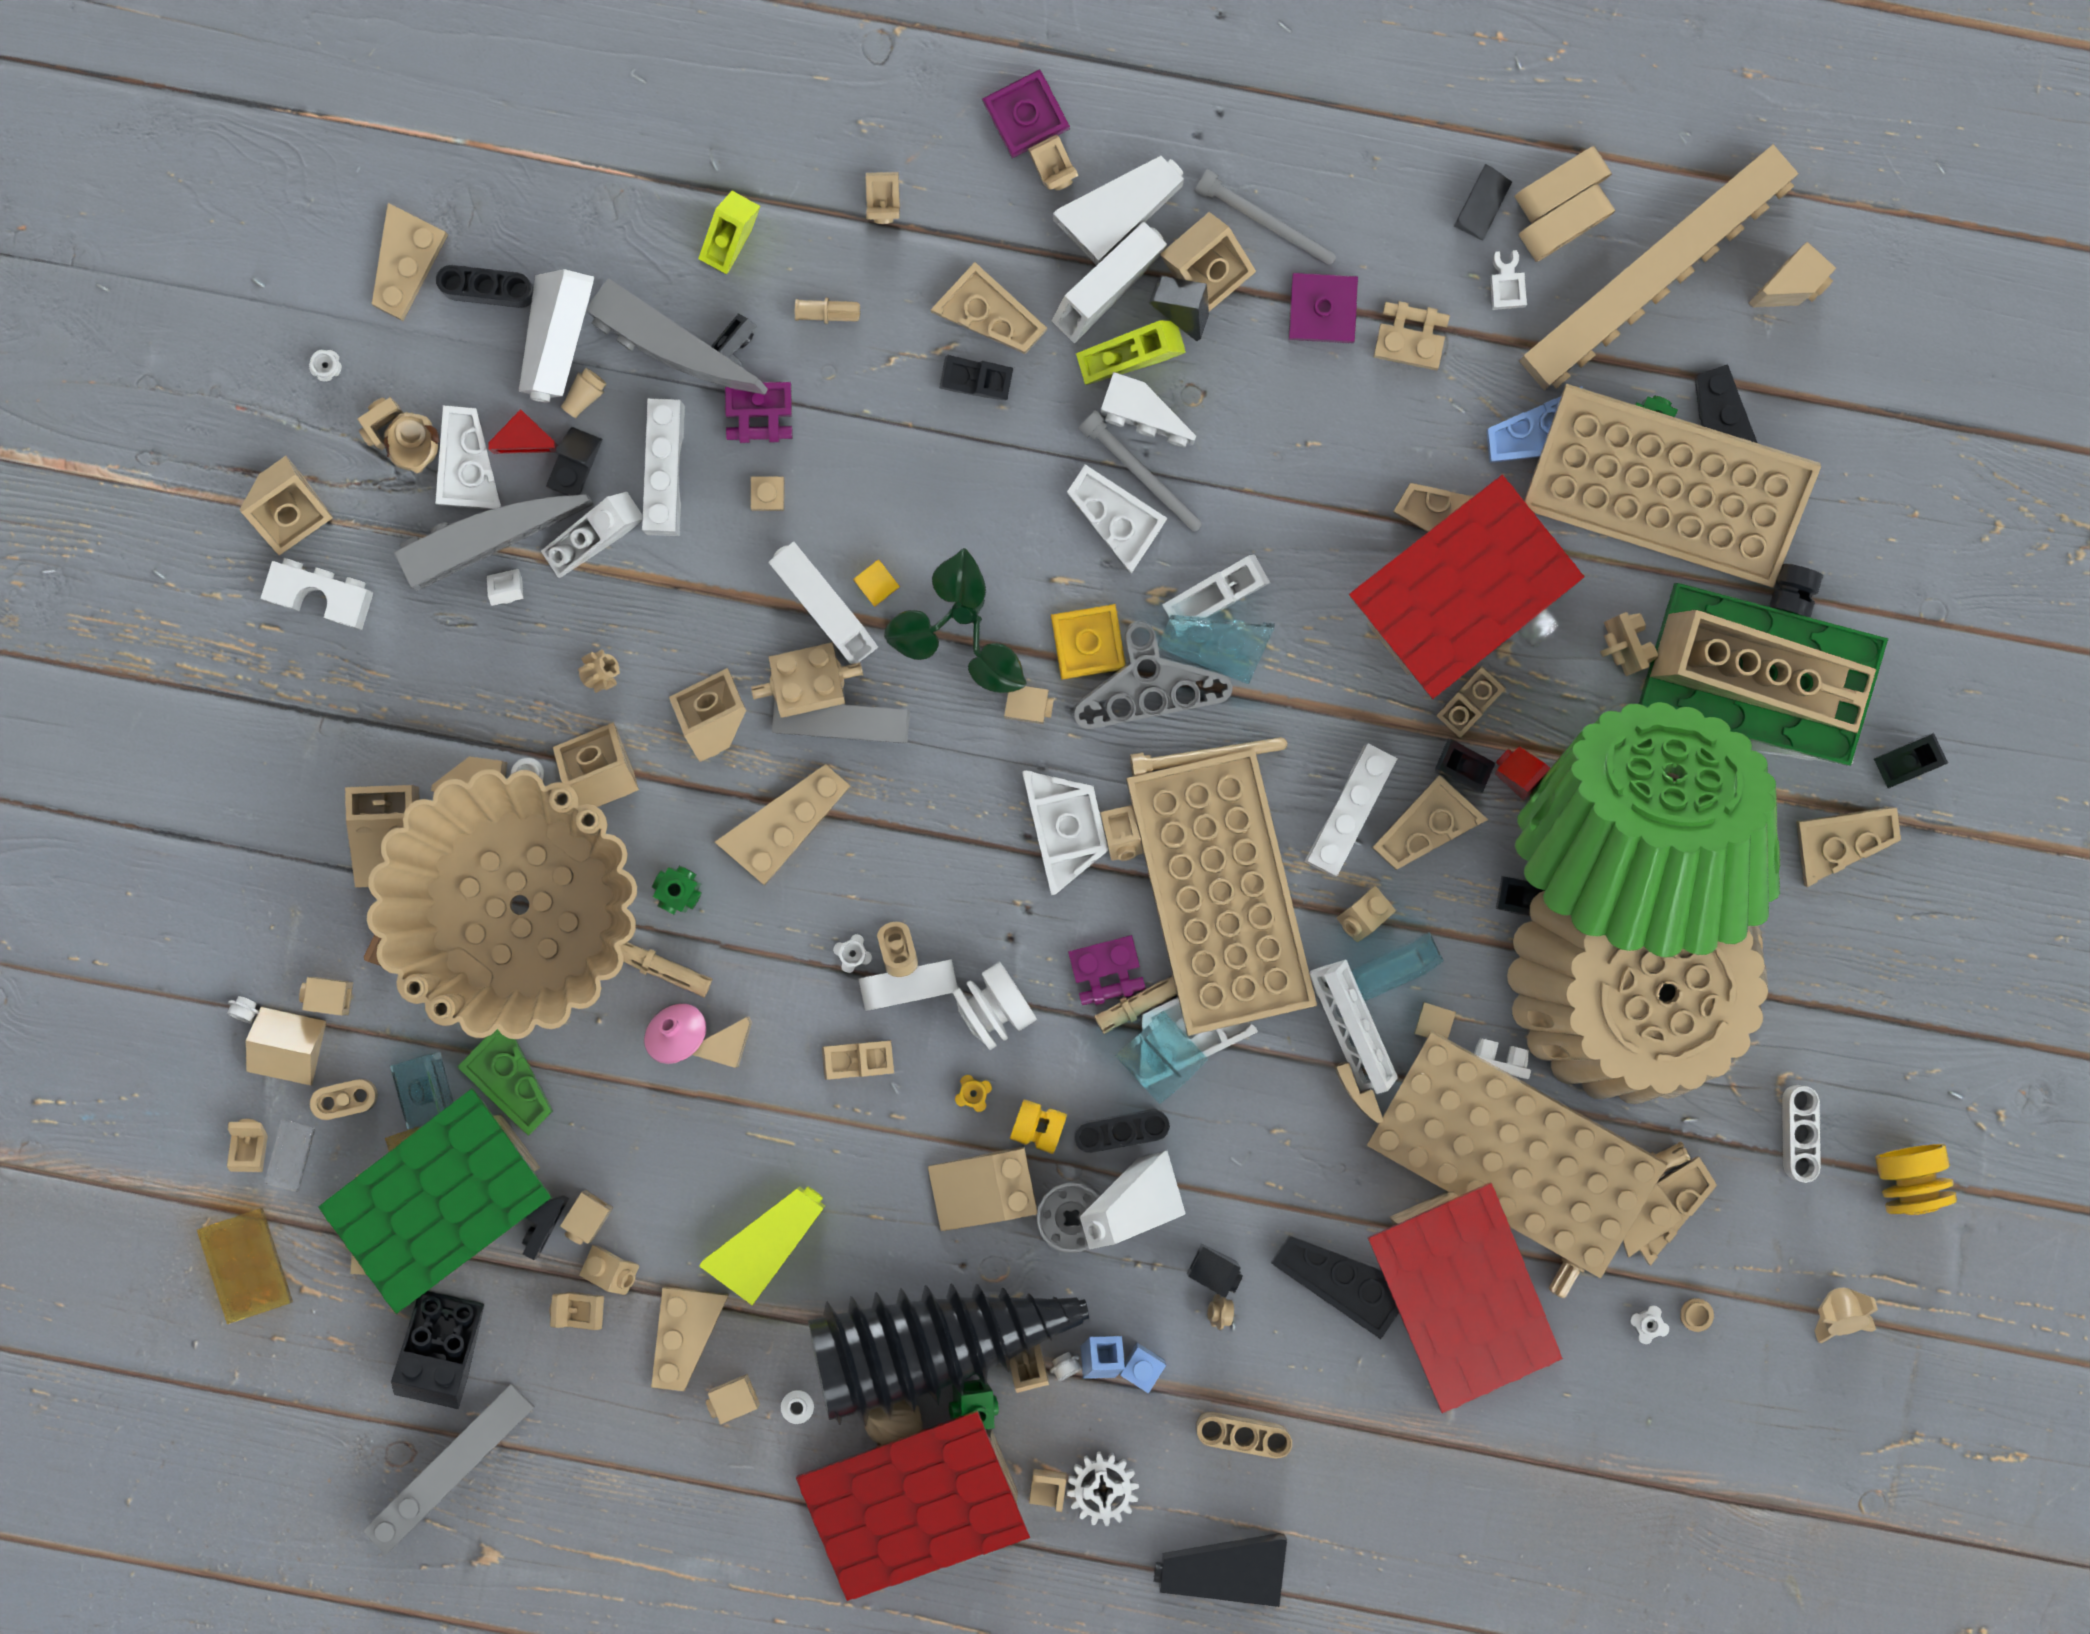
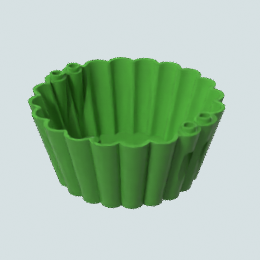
M1657 702L1651 704L1648 708L1640 704H1629L1620 712H1604L1595 723L1588 724L1582 729L1532 790L1530 800L1517 816V823L1523 831L1515 841V848L1517 853L1528 861L1524 868L1526 880L1536 888L1545 890L1543 898L1549 909L1561 915H1571L1573 925L1581 933L1589 936L1606 935L1608 941L1621 950L1634 951L1644 946L1649 952L1660 957H1673L1679 954L1682 949L1696 955H1707L1717 948L1718 941L1725 944L1740 943L1747 936L1748 926H1758L1766 922L1769 917V902L1777 899L1780 894V845L1777 834L1776 781L1768 773V762L1762 754L1752 750V743L1747 736L1738 732H1730L1729 725L1722 719L1716 717L1705 718L1700 711L1691 707H1681L1676 710L1667 703ZM1667 774H1676L1678 775L1679 779H1677L1676 782H1673V778L1668 776Z

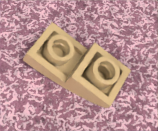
M1481 666L1436 716L1461 738L1483 715L1487 708L1505 691L1506 687Z

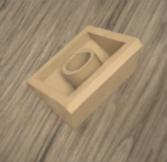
M261 1007L246 1038V1072L312 1085L326 1020Z

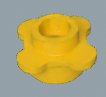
M971 1075L963 1076L960 1080L962 1085L960 1093L955 1096L956 1104L960 1107L967 1105L973 1107L976 1112H982L987 1106L985 1102L987 1094L992 1090L991 1083L987 1080L982 1082L974 1080ZM972 1090L977 1092V1095L974 1097L970 1095Z

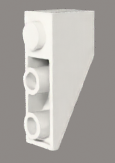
M1113 372L1100 412L1101 415L1106 416V422L1123 427L1124 423L1136 426L1138 433L1149 437H1155L1156 433L1168 437L1167 442L1185 448L1187 444L1194 445L1196 435L1145 382Z
M628 492L608 496L541 550L557 577L561 578L622 538L643 521V515Z

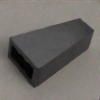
M1276 1533L1162 1553V1562H1155L1153 1582L1159 1583L1160 1593L1279 1607L1287 1538L1285 1534Z

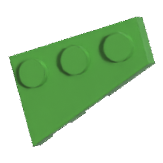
M498 1029L492 1035L485 1037L457 1066L528 1136L553 1112L517 1040L503 1036Z

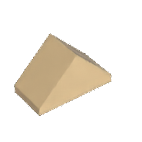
M746 1017L703 1040L700 1047L692 1055L733 1068L739 1067L752 1025L750 1017Z
M1040 1344L1031 1348V1357L1024 1351L1010 1359V1368L1016 1393L1049 1385V1378Z

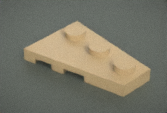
M388 203L372 305L404 321L448 234Z
M1438 775L1371 848L1397 870L1488 819L1441 775Z

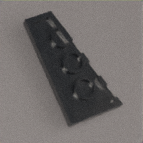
M1728 364L1697 375L1695 377V386L1701 425L1757 443Z
M1290 1235L1271 1261V1264L1379 1339L1384 1336L1399 1314L1380 1269Z

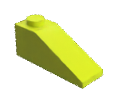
M1159 320L1076 353L1084 383L1088 385L1112 378L1113 372L1125 374L1161 363L1184 354L1186 351L1179 327L1172 321Z

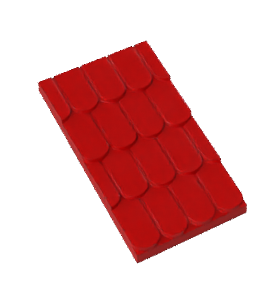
M1502 474L1348 595L1369 620L1367 625L1407 675L1412 674L1430 698L1434 699L1585 576Z
M1491 1182L1461 1196L1454 1192L1449 1193L1445 1191L1390 1216L1393 1224L1392 1227L1367 1237L1441 1413L1458 1408L1464 1403L1489 1394L1495 1389L1517 1381L1537 1370L1549 1367L1563 1359Z
M978 1410L796 1476L801 1494L805 1499L814 1525L820 1535L847 1601L1030 1538L1017 1505L1018 1490L993 1430L986 1431Z

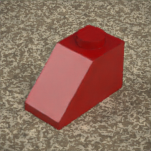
M1520 746L1514 752L1507 749L1495 762L1499 766L1495 775L1523 801L1531 794L1535 786L1550 769L1547 764Z

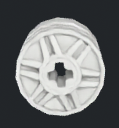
M1000 961L982 972L987 986L982 991L971 980L967 982L969 989L974 995L968 999L960 987L953 991L958 1011L974 1036L981 1040L989 1050L997 1046L990 1034L991 1031L996 1029L1003 1041L1008 1039L1003 1026L1005 1022L1009 1021L1020 1031L1037 1020L1025 998Z

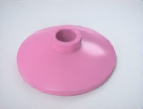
M675 1004L663 1009L655 1015L646 1029L644 1044L648 1054L654 1060L664 1064L677 1063L690 1057L704 1040L706 1034L705 1018L696 1007L689 1004Z

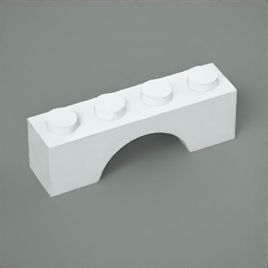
M647 399L642 531L646 535L680 536L679 465L681 445L684 439L685 406L681 400Z
M1369 743L1364 745L1349 774L1345 787L1324 827L1318 834L1305 863L1332 877L1338 876L1398 758Z

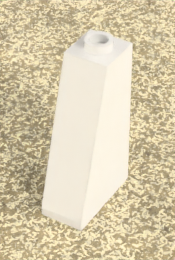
M1159 156L1060 207L1053 213V221L1097 266L1142 222H1146L1183 187V171L1173 160L1170 159L1167 162L1162 156Z
M1142 222L1064 296L1052 322L1072 342L1076 343L1160 258V253L1167 246L1162 235L1155 228H1150L1145 222Z
M566 269L535 275L519 392L530 394V399L533 401L548 403L550 398L563 396L593 286V276Z
M792 542L789 546H783L776 551L769 564L850 664L861 662L878 648L863 625L795 542Z
M1168 1151L1138 1157L1080 1216L1089 1249L1117 1244L1186 1214Z

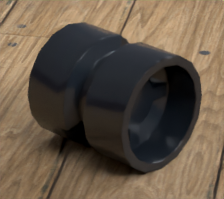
M1783 564L1777 579L1780 589L1774 590L1769 607L1811 618L1815 605L1812 596L1818 594L1823 575L1806 567Z

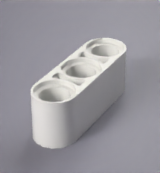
M952 959L917 966L913 973L905 977H894L888 973L858 979L865 1011L950 994L958 988Z
M1792 1085L1785 1090L1782 1097L1784 1172L1791 1179L1808 1183L1818 1177L1821 1169L1820 1101L1818 1094L1812 1088ZM1803 1091L1807 1096V1104L1802 1109H1797L1794 1104V1097L1797 1093ZM1805 1125L1808 1130L1807 1138L1802 1142H1798L1795 1139V1130L1798 1126ZM1805 1158L1808 1161V1170L1805 1174L1799 1176L1796 1173L1795 1165L1799 1159Z

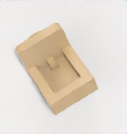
M1057 134L1028 148L1043 184L1049 190L1055 189L1057 191L1064 189L1073 183V178L1078 176L1077 170L1072 166Z
M899 172L866 173V219H874V223L889 224L893 222V219H899Z
M391 397L386 400L385 398H380L368 406L369 411L358 418L363 427L358 431L369 447L375 445L381 451L385 449V446L377 431L393 421L399 414L404 413L398 403Z
M1375 885L1353 905L1337 916V920L1342 925L1344 931L1355 942H1359L1374 932L1396 910Z
M253 1119L229 1122L228 1131L231 1135L227 1161L228 1170L230 1172H263L268 1135L262 1123Z
M592 1245L579 1276L607 1292L626 1295L634 1284L639 1265L623 1260L602 1247Z
M577 1292L553 1294L549 1308L551 1316L550 1327H573L588 1330L602 1329L604 1296Z

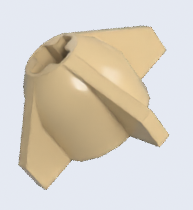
M1844 1287L1830 1291L1818 1309L1820 1318L1814 1330L1818 1343H1824L1835 1335H1848L1860 1330L1875 1331L1876 1327L1873 1318L1870 1316V1314L1878 1310L1875 1299Z

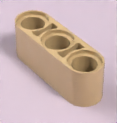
M1592 146L1528 185L1514 197L1530 223L1533 224L1597 183L1600 184L1610 177L1612 173L1596 147Z
M1597 183L1540 218L1518 235L1535 262H1538L1601 223L1616 210Z
M1217 1412L1203 1413L1196 1421V1432L1199 1440L1204 1445L1275 1459L1287 1456L1292 1449L1291 1436L1288 1430L1280 1424ZM1209 1421L1217 1422L1220 1425L1219 1433L1213 1437L1205 1436L1202 1433L1203 1425ZM1242 1427L1250 1428L1253 1431L1252 1438L1246 1443H1240L1235 1439L1236 1431ZM1275 1433L1285 1436L1284 1445L1278 1449L1270 1448L1267 1442L1269 1437Z

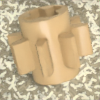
M601 649L596 653L591 652L581 658L585 665L578 668L579 677L586 687L594 688L595 693L617 685L613 677L620 674L619 664L612 655L605 654L604 650Z

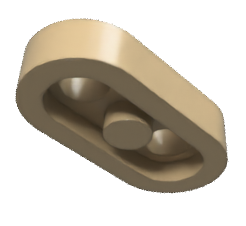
M890 922L882 926L877 933V938L887 973L894 977L910 975L917 969L918 959L909 927L902 922Z
M366 1079L339 1083L316 1090L310 1099V1109L321 1120H331L370 1110L376 1104L378 1092L375 1085ZM359 1089L364 1090L367 1095L363 1102L359 1101L356 1097ZM331 1097L334 1100L332 1109L325 1107V1098Z

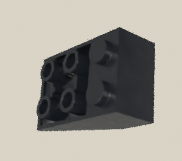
M427 1291L416 1300L391 1380L394 1395L459 1409L469 1376L484 1303Z

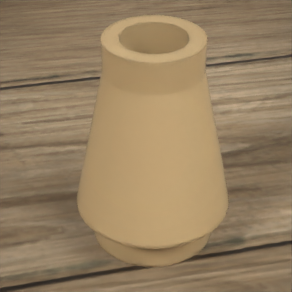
M585 368L582 373H577L561 408L572 417L577 418L583 410L604 393L603 388L607 383L596 373Z

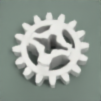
M1097 1452L1096 1460L1094 1461L1087 1455L1084 1456V1467L1078 1464L1074 1465V1470L1078 1474L1077 1477H1068V1482L1075 1485L1074 1488L1067 1490V1496L1076 1497L1071 1503V1508L1077 1509L1080 1507L1079 1518L1084 1519L1087 1515H1090L1091 1524L1094 1526L1098 1519H1103L1105 1526H1109L1111 1517H1114L1120 1523L1122 1521V1511L1128 1514L1132 1513V1508L1128 1504L1129 1501H1138V1496L1131 1492V1490L1139 1488L1137 1481H1130L1135 1475L1134 1469L1125 1471L1124 1468L1127 1461L1123 1458L1116 1463L1114 1453H1110L1108 1459H1103L1101 1452ZM1106 1468L1116 1471L1122 1477V1480L1121 1478L1114 1479L1107 1473ZM1095 1469L1093 1478L1089 1482L1081 1484L1084 1477ZM1100 1475H1103L1106 1486L1111 1488L1107 1490L1105 1503L1102 1500V1496H1100V1492L1094 1490L1099 1488ZM1124 1494L1121 1502L1111 1509L1113 1500L1117 1496ZM1083 1498L1085 1500H1093L1099 1505V1510L1090 1507Z

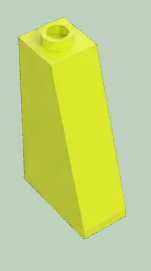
M799 1186L708 1255L699 1266L749 1304L753 1305L825 1208V1205L821 1203L823 1197L809 1186L805 1190Z

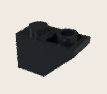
M1202 1243L1187 1271L1188 1277L1225 1298L1229 1291L1236 1292L1243 1277L1240 1274L1241 1267L1236 1260Z

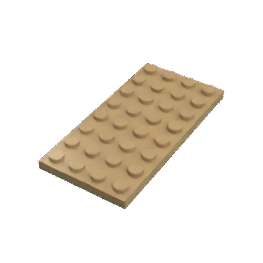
M1566 384L1524 502L1536 514L1774 588L1820 472L1821 464Z
M1255 749L1126 778L1187 1036L1317 1006Z
M1431 1031L1383 1115L1384 1121L1378 1124L1367 1144L1368 1147L1449 1193L1454 1192L1461 1196L1491 1182L1512 1229L1600 1279L1667 1167V1162L1434 1031Z

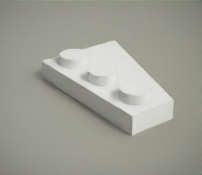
M443 405L436 505L486 510L501 507L476 408Z

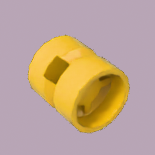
M1023 1099L1009 1139L1025 1145L1034 1142L1036 1149L1054 1154L1067 1114L1052 1108L1042 1111L1040 1104ZM1039 1121L1047 1125L1045 1133L1036 1131Z

